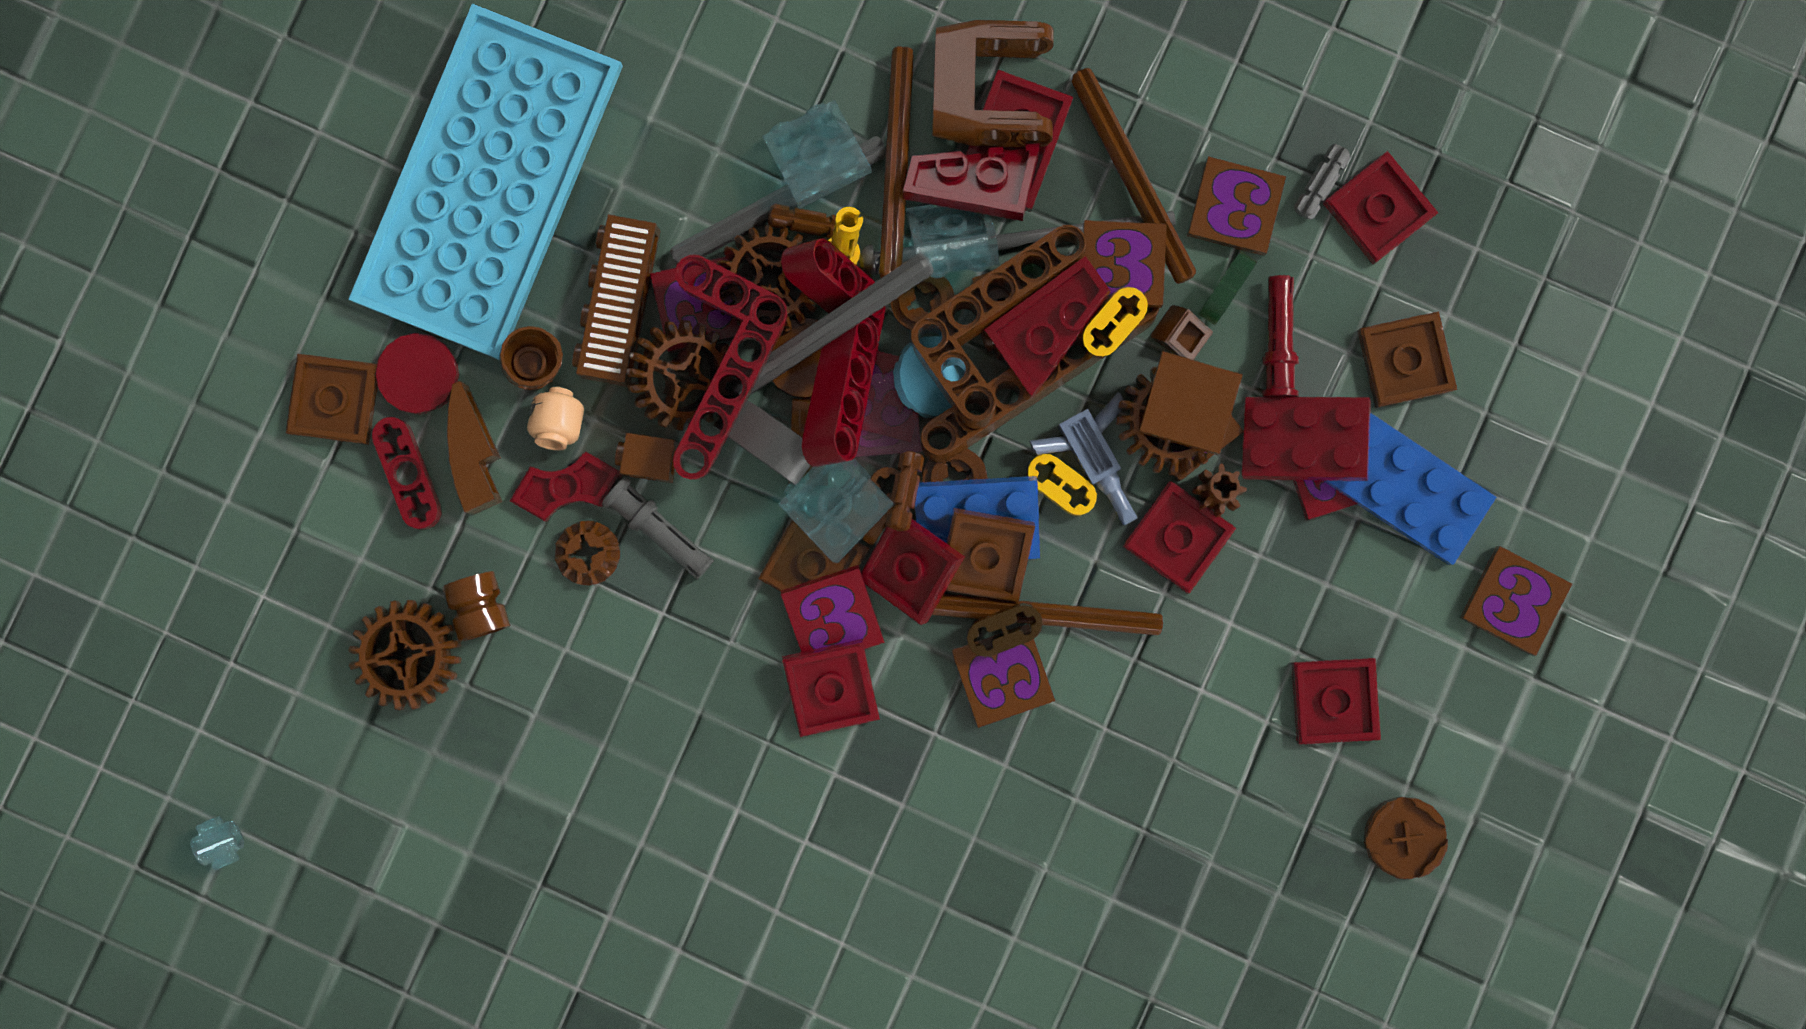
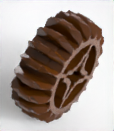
M766 225L764 237L759 238L757 230L750 228L748 233L750 242L737 235L734 242L739 251L726 246L723 254L730 261L722 260L718 261L717 264L737 274L739 267L746 260L755 277L753 283L758 286L762 284L763 274L769 273L771 276L773 273L776 276L779 275L775 288H771L770 284L768 288L763 285L761 287L776 294L784 301L787 307L788 318L783 331L789 333L792 329L790 318L795 319L796 323L802 326L805 324L806 319L801 310L808 314H814L817 307L803 292L794 302L789 295L790 290L785 284L787 277L783 272L781 261L770 262L762 254L758 255L757 253L775 251L783 254L786 248L801 244L803 236L797 234L792 242L786 240L788 228L782 227L779 237L772 236V226ZM735 284L727 285L726 287L728 288L721 291L720 298L722 302L732 299L733 302L729 304L730 306L740 303L743 299L744 292L741 294L738 286ZM758 309L757 312L758 320L768 325L776 323L781 316L780 310L768 311ZM737 320V325L740 326L742 322Z
M681 320L678 329L674 322L666 321L664 325L665 335L659 328H651L650 335L654 341L651 343L644 338H640L638 344L645 351L642 355L636 352H631L630 354L632 360L639 362L638 368H628L626 370L627 375L638 378L637 382L628 385L629 392H642L635 399V406L642 408L648 405L644 414L647 419L652 420L658 416V425L664 428L670 425L672 421L674 429L678 431L684 429L686 420L688 425L690 424L723 360L722 357L729 348V345L726 343L716 345L720 337L718 332L711 331L706 335V325L702 323H697L692 330L689 320ZM687 342L685 349H680L677 357L672 361L666 362L658 359L669 347ZM700 349L705 353L709 361L710 379L704 377L700 372L701 356L698 355ZM667 368L689 372L688 376L697 379V382L679 380L675 378V374L668 372ZM653 371L660 373L665 380L663 393L666 397L664 402L660 400L655 391ZM730 376L722 380L719 387L722 396L727 398L734 396V393L725 387L727 382H736L738 380L737 377ZM700 389L705 391L694 403L685 407H678L679 402H684L686 396L692 390ZM709 413L702 419L711 423L714 421V416L712 413Z
M1152 367L1150 369V378L1152 382L1157 367ZM1139 374L1135 380L1141 390L1133 386H1127L1124 390V393L1133 402L1121 400L1117 406L1120 410L1129 413V415L1116 418V425L1129 426V430L1123 431L1118 435L1119 440L1126 441L1132 438L1134 444L1128 447L1126 453L1132 455L1140 449L1144 453L1138 460V465L1141 467L1150 458L1155 459L1152 467L1154 473H1159L1162 470L1164 462L1168 463L1169 475L1177 474L1178 462H1181L1185 472L1189 473L1194 470L1192 457L1200 465L1206 464L1208 458L1204 451L1190 448L1181 452H1169L1173 442L1158 438V445L1155 447L1147 440L1143 433L1138 432L1140 427L1139 417H1143L1146 407L1142 402L1150 393L1152 382L1144 375Z
M407 600L404 609L399 601H391L389 612L383 606L376 607L374 610L378 621L370 616L363 617L362 623L368 631L355 630L353 636L361 640V645L350 646L348 649L349 653L359 654V661L351 662L349 664L350 669H362L363 674L356 677L355 683L362 685L369 682L370 685L365 691V696L371 698L380 692L378 704L380 706H387L393 699L395 710H403L406 702H408L411 709H419L421 707V697L427 704L434 703L436 696L433 689L441 694L449 690L442 678L450 680L457 678V673L448 669L449 664L461 663V657L451 656L450 649L460 647L461 642L458 640L448 641L447 636L455 631L454 625L440 628L446 615L438 612L430 618L432 605L424 603L417 611L415 600ZM406 621L420 625L429 634L433 643H418L412 635V630H407ZM392 626L393 632L389 633L390 644L388 648L376 654L381 636ZM404 649L422 650L421 653L412 654V657L407 658L406 661H400L399 659L389 660V657L397 656ZM435 656L430 674L418 685L417 678L421 677V663L426 658ZM378 667H393L397 672L398 679L403 680L405 689L388 682Z

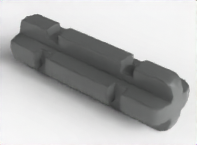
M1332 144L1324 155L1325 162L1319 163L1304 188L1306 194H1301L1296 201L1294 209L1301 217L1309 220L1315 218L1321 208L1319 202L1325 201L1340 176L1339 170H1344L1350 160L1349 151L1340 145Z

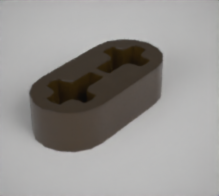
M1027 603L1015 604L974 621L970 625L967 632L968 646L978 656L989 657L1027 643L1036 638L1041 632L1043 625L1042 617L1034 606ZM1024 611L1027 617H1035V621L1030 623L1031 631L1023 633L1021 628H1015L1007 632L1006 626L1017 621L1016 614ZM986 627L988 632L1002 628L1003 634L992 638L991 647L985 648L983 643L976 644L974 642V639L979 636V628Z

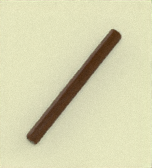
M901 46L892 49L879 269L881 278L902 265L906 205V200L903 199V189L908 168L914 55L912 48Z
M1084 68L1072 75V84L1144 223L1167 224L1165 264L1174 281L1180 284L1190 280L1195 276L1196 269L1092 69Z
M943 594L932 615L980 619L1015 604L1027 603L1038 610L1042 617L1043 625L1147 635H1160L1163 629V616L1159 613L1029 601L1015 603L992 598ZM1024 611L1016 614L1017 623L1030 624L1035 621L1034 616L1027 617Z

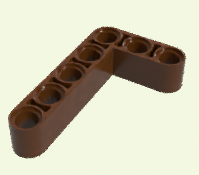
M1073 225L1057 227L914 324L911 331V339L915 355L966 426L973 429H982L988 426L995 417L996 398L961 346L985 331L984 329L1083 258L1086 249V238L1078 227ZM1062 242H1070L1076 246L1078 251L1073 255L1065 256L1057 251L1056 246ZM1029 264H1035L1040 266L1044 273L1038 278L1031 279L1022 273V269ZM994 287H1003L1009 292L1010 296L1004 301L996 302L988 297V292ZM962 309L972 311L976 318L972 323L962 325L954 320V314ZM927 332L937 333L942 338L941 342L933 348L923 346L919 343V340ZM950 365H958L965 371V375L958 381H949L943 377L942 373ZM974 398H980L988 403L989 408L981 415H973L967 411L966 404Z

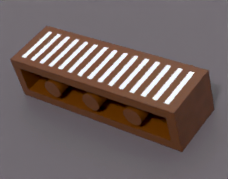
M608 214L606 225L599 226L596 238V248L601 249L598 265L592 264L588 279V287L593 288L590 304H584L580 319V326L585 328L582 344H576L572 359L573 367H577L576 374L583 379L625 387L631 384L632 376L627 375L626 370L634 368L635 361L630 358L631 352L637 353L638 340L640 339L651 284L650 273H653L661 233L656 223Z

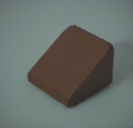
M1172 305L1152 332L1151 337L1173 354L1194 360L1213 331L1189 309Z

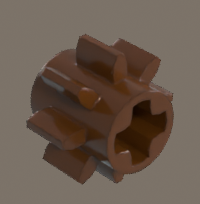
M1219 464L1214 468L1213 475L1210 471L1203 470L1198 475L1203 484L1196 486L1192 490V493L1199 495L1201 501L1199 509L1202 510L1206 507L1213 509L1215 517L1224 514L1225 506L1231 511L1238 509L1241 505L1236 497L1247 491V488L1240 486L1238 480L1240 472L1231 473L1225 471L1223 464ZM1215 484H1217L1218 490H1214ZM1221 491L1225 493L1223 497H1221Z

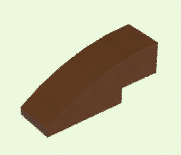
M458 381L452 384L448 407L447 439L449 462L455 488L465 513L475 515L503 502L487 467L488 464L501 459L470 387Z

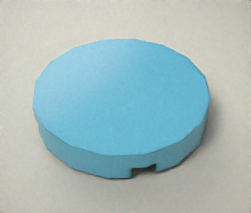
M939 336L922 337L919 343L927 348H933L941 342L942 338ZM912 342L907 344L900 352L902 354L899 357V361L895 363L893 370L897 394L901 402L908 409L912 408L915 412L919 413L917 415L925 418L937 417L952 406L915 355ZM950 365L943 370L942 375L949 381H958L965 375V371L958 365Z

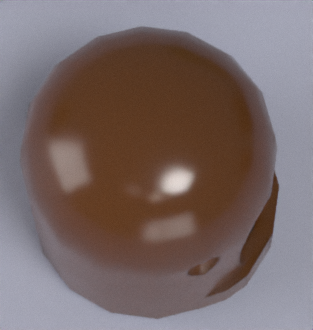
M533 326L518 328L510 333L502 344L500 354L502 372L510 383L520 389H541L552 382L561 368L563 353L557 338L544 329Z

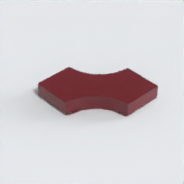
M585 451L574 464L562 470L543 471L530 466L510 502L547 522L557 510L571 503L588 502L603 507V500L614 488L621 474L619 470Z

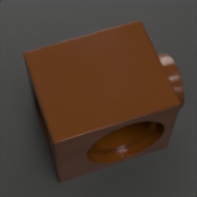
M626 433L625 442H618L615 465L621 466L620 474L627 477L673 484L675 474L673 457L679 443L670 439Z

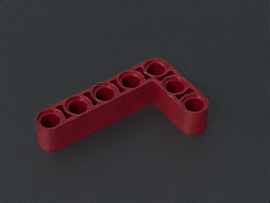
M817 239L788 247L782 254L781 264L787 279L828 314L875 283L873 279L826 239ZM886 306L821 348L802 438L803 456L810 466L820 467L851 461L856 457Z
M687 255L678 262L675 269V277L681 289L699 301L742 322L673 457L674 468L680 476L690 480H698L705 477L712 469L786 325L788 315L784 301L776 294L702 256ZM694 265L701 266L706 270V278L698 286H690L684 282L685 271ZM735 284L743 289L744 295L740 303L730 306L721 301L720 295L724 287ZM767 303L775 304L781 311L779 320L771 325L763 324L757 318L758 309ZM746 340L757 341L762 347L760 357L752 362L742 360L738 354L739 346L742 342ZM734 376L742 381V392L734 399L724 398L720 393V383L726 377ZM709 413L719 414L723 419V429L715 436L705 435L701 430V420ZM689 450H699L704 456V466L697 473H688L682 466V457Z

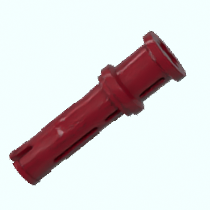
M1289 275L1268 277L1269 343L1268 352L1264 353L1262 357V364L1266 366V389L1262 391V397H1299V391L1295 389V365L1299 364V356H1297V352L1293 351L1294 277Z

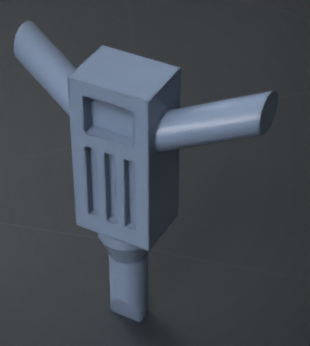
M1117 392L1094 419L1089 410L1086 409L1058 425L1062 436L1031 440L1029 443L1036 455L1071 450L1086 479L1092 485L1096 484L1098 489L1107 495L1124 526L1138 517L1121 489L1120 477L1117 473L1121 470V467L1102 435V432L1122 411L1117 406L1123 398Z

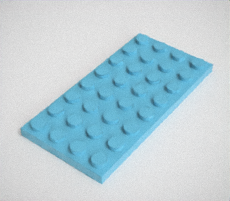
M472 4L348 300L500 360L502 344L517 325L623 68L622 63Z

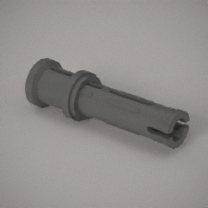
M624 477L609 492L602 504L606 508L611 506L629 522L628 527L632 531L638 532L641 530L698 580L708 570L714 560L701 551L674 525L669 523L657 511V503L654 500L647 501L630 486L631 480Z

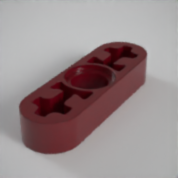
M395 417L383 418L374 426L372 440L402 519L412 528L430 529L439 522L442 508L413 431L403 420ZM390 426L395 430L402 431V435L397 437L398 446L402 451L410 449L411 454L399 455L390 460V455H398L392 443L384 442L383 437L389 435L388 428ZM405 462H412L418 471L416 480L409 485H402L396 475L399 466ZM423 486L425 492H418V498L422 504L430 505L431 510L426 512L427 520L424 522L421 518L412 516V512L417 510L414 497H404L405 492H415Z

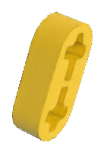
M1123 287L1115 291L1083 329L1082 341L1085 348L1095 356H1106L1114 352L1144 318L1148 307L1144 294L1134 287ZM1135 295L1138 298L1135 303L1136 308L1139 309L1135 315L1126 313L1118 322L1114 316L1122 307L1118 302L1119 298L1124 296L1129 299ZM1110 321L1115 324L1108 333V338L1111 340L1110 345L1105 347L1100 344L1096 348L1091 345L1094 340L1093 335L1090 334L1092 329L1096 327L1099 330H1103Z
M1042 454L1030 462L1027 476L1038 477L1039 472L1035 469L1037 464L1044 467L1049 462L1055 467L1052 474L1062 482L1057 486L1048 479L1043 483L1037 480L1038 492L1066 513L1073 516H1081L1088 513L1094 507L1097 500L1094 486L1060 459L1051 454ZM1066 484L1075 491L1080 487L1084 488L1087 491L1084 496L1088 501L1087 505L1079 504L1075 508L1069 504L1071 496L1062 489L1063 486Z

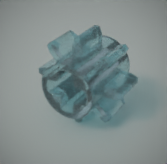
M221 816L196 826L199 835L191 838L190 844L195 858L202 866L212 863L214 870H217L239 860L236 851L244 848V839L234 821L230 820L223 823Z

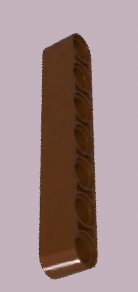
M1122 306L1114 318L1119 322L1126 313L1132 315L1136 313L1132 310L1131 306ZM1150 307L1151 312L1144 316L1119 347L1147 330L1155 322L1160 308ZM1096 327L1090 332L1094 337L1091 343L1093 347L1096 348L1100 344L1105 347L1110 345L1111 340L1101 335ZM1081 332L1072 345L1080 346L1085 355L1080 359H1071L1064 355L1051 373L1052 377L1045 381L1034 398L1028 393L1012 368L1008 369L987 383L996 398V413L993 421L982 429H973L961 421L952 407L924 426L921 433V445L924 456L935 463L950 460L1106 356H1095L1090 353L1083 345ZM1002 389H1011L1017 394L1018 400L1012 404H1003L997 399L996 394ZM974 398L966 404L968 412L977 411L983 414L989 408L988 403L980 398ZM943 433L950 438L951 443L947 448L937 450L929 445L928 440L933 434Z

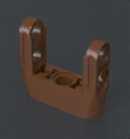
M972 20L936 27L932 136L971 146L1025 147V144L1040 143V147L1050 144L1053 140V123L1050 119L1041 116L1037 112L974 110L976 56L1036 58L1052 50L1054 46L1053 27L1044 22Z

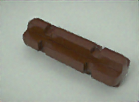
M773 204L768 213V225L782 229V227L788 226L791 231L817 236L825 233L828 238H832L836 224V215L826 217V213L796 207L789 210V206Z
M906 451L900 455L898 469L901 472L896 473L890 500V506L893 509L888 510L886 525L890 529L904 531L910 528L913 514L909 511L914 509L920 482V476L917 473L922 472L924 463L922 454Z

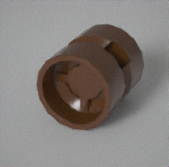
M494 571L462 578L442 587L448 608L457 612L452 622L459 642L482 637L511 626L504 604L496 602V598L501 592Z

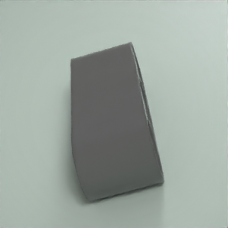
M747 400L728 438L796 486L810 467L803 456L802 437ZM721 416L713 425L720 432L724 426Z

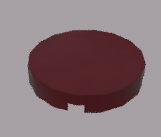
M413 333L400 336L386 346L378 359L376 378L378 388L388 403L403 412L421 415L441 408L449 402L452 384L458 382L459 369L455 357L447 345L433 336Z

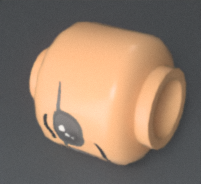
M551 387L549 392L540 393L533 398L527 431L535 438V443L538 446L550 450H564L567 448V445L575 443L579 438L584 407L579 400L573 397V393L570 390L561 387Z

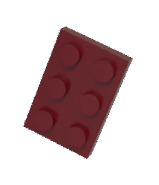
M998 70L983 110L1037 112L1041 116L1050 119L1053 123L1052 142L1039 149L1026 211L1031 212L1073 97ZM970 145L966 155L987 153L988 148L995 147ZM1003 147V149L1006 151L1025 149V147Z
M1246 397L1242 461L1243 479L1368 481L1370 397Z

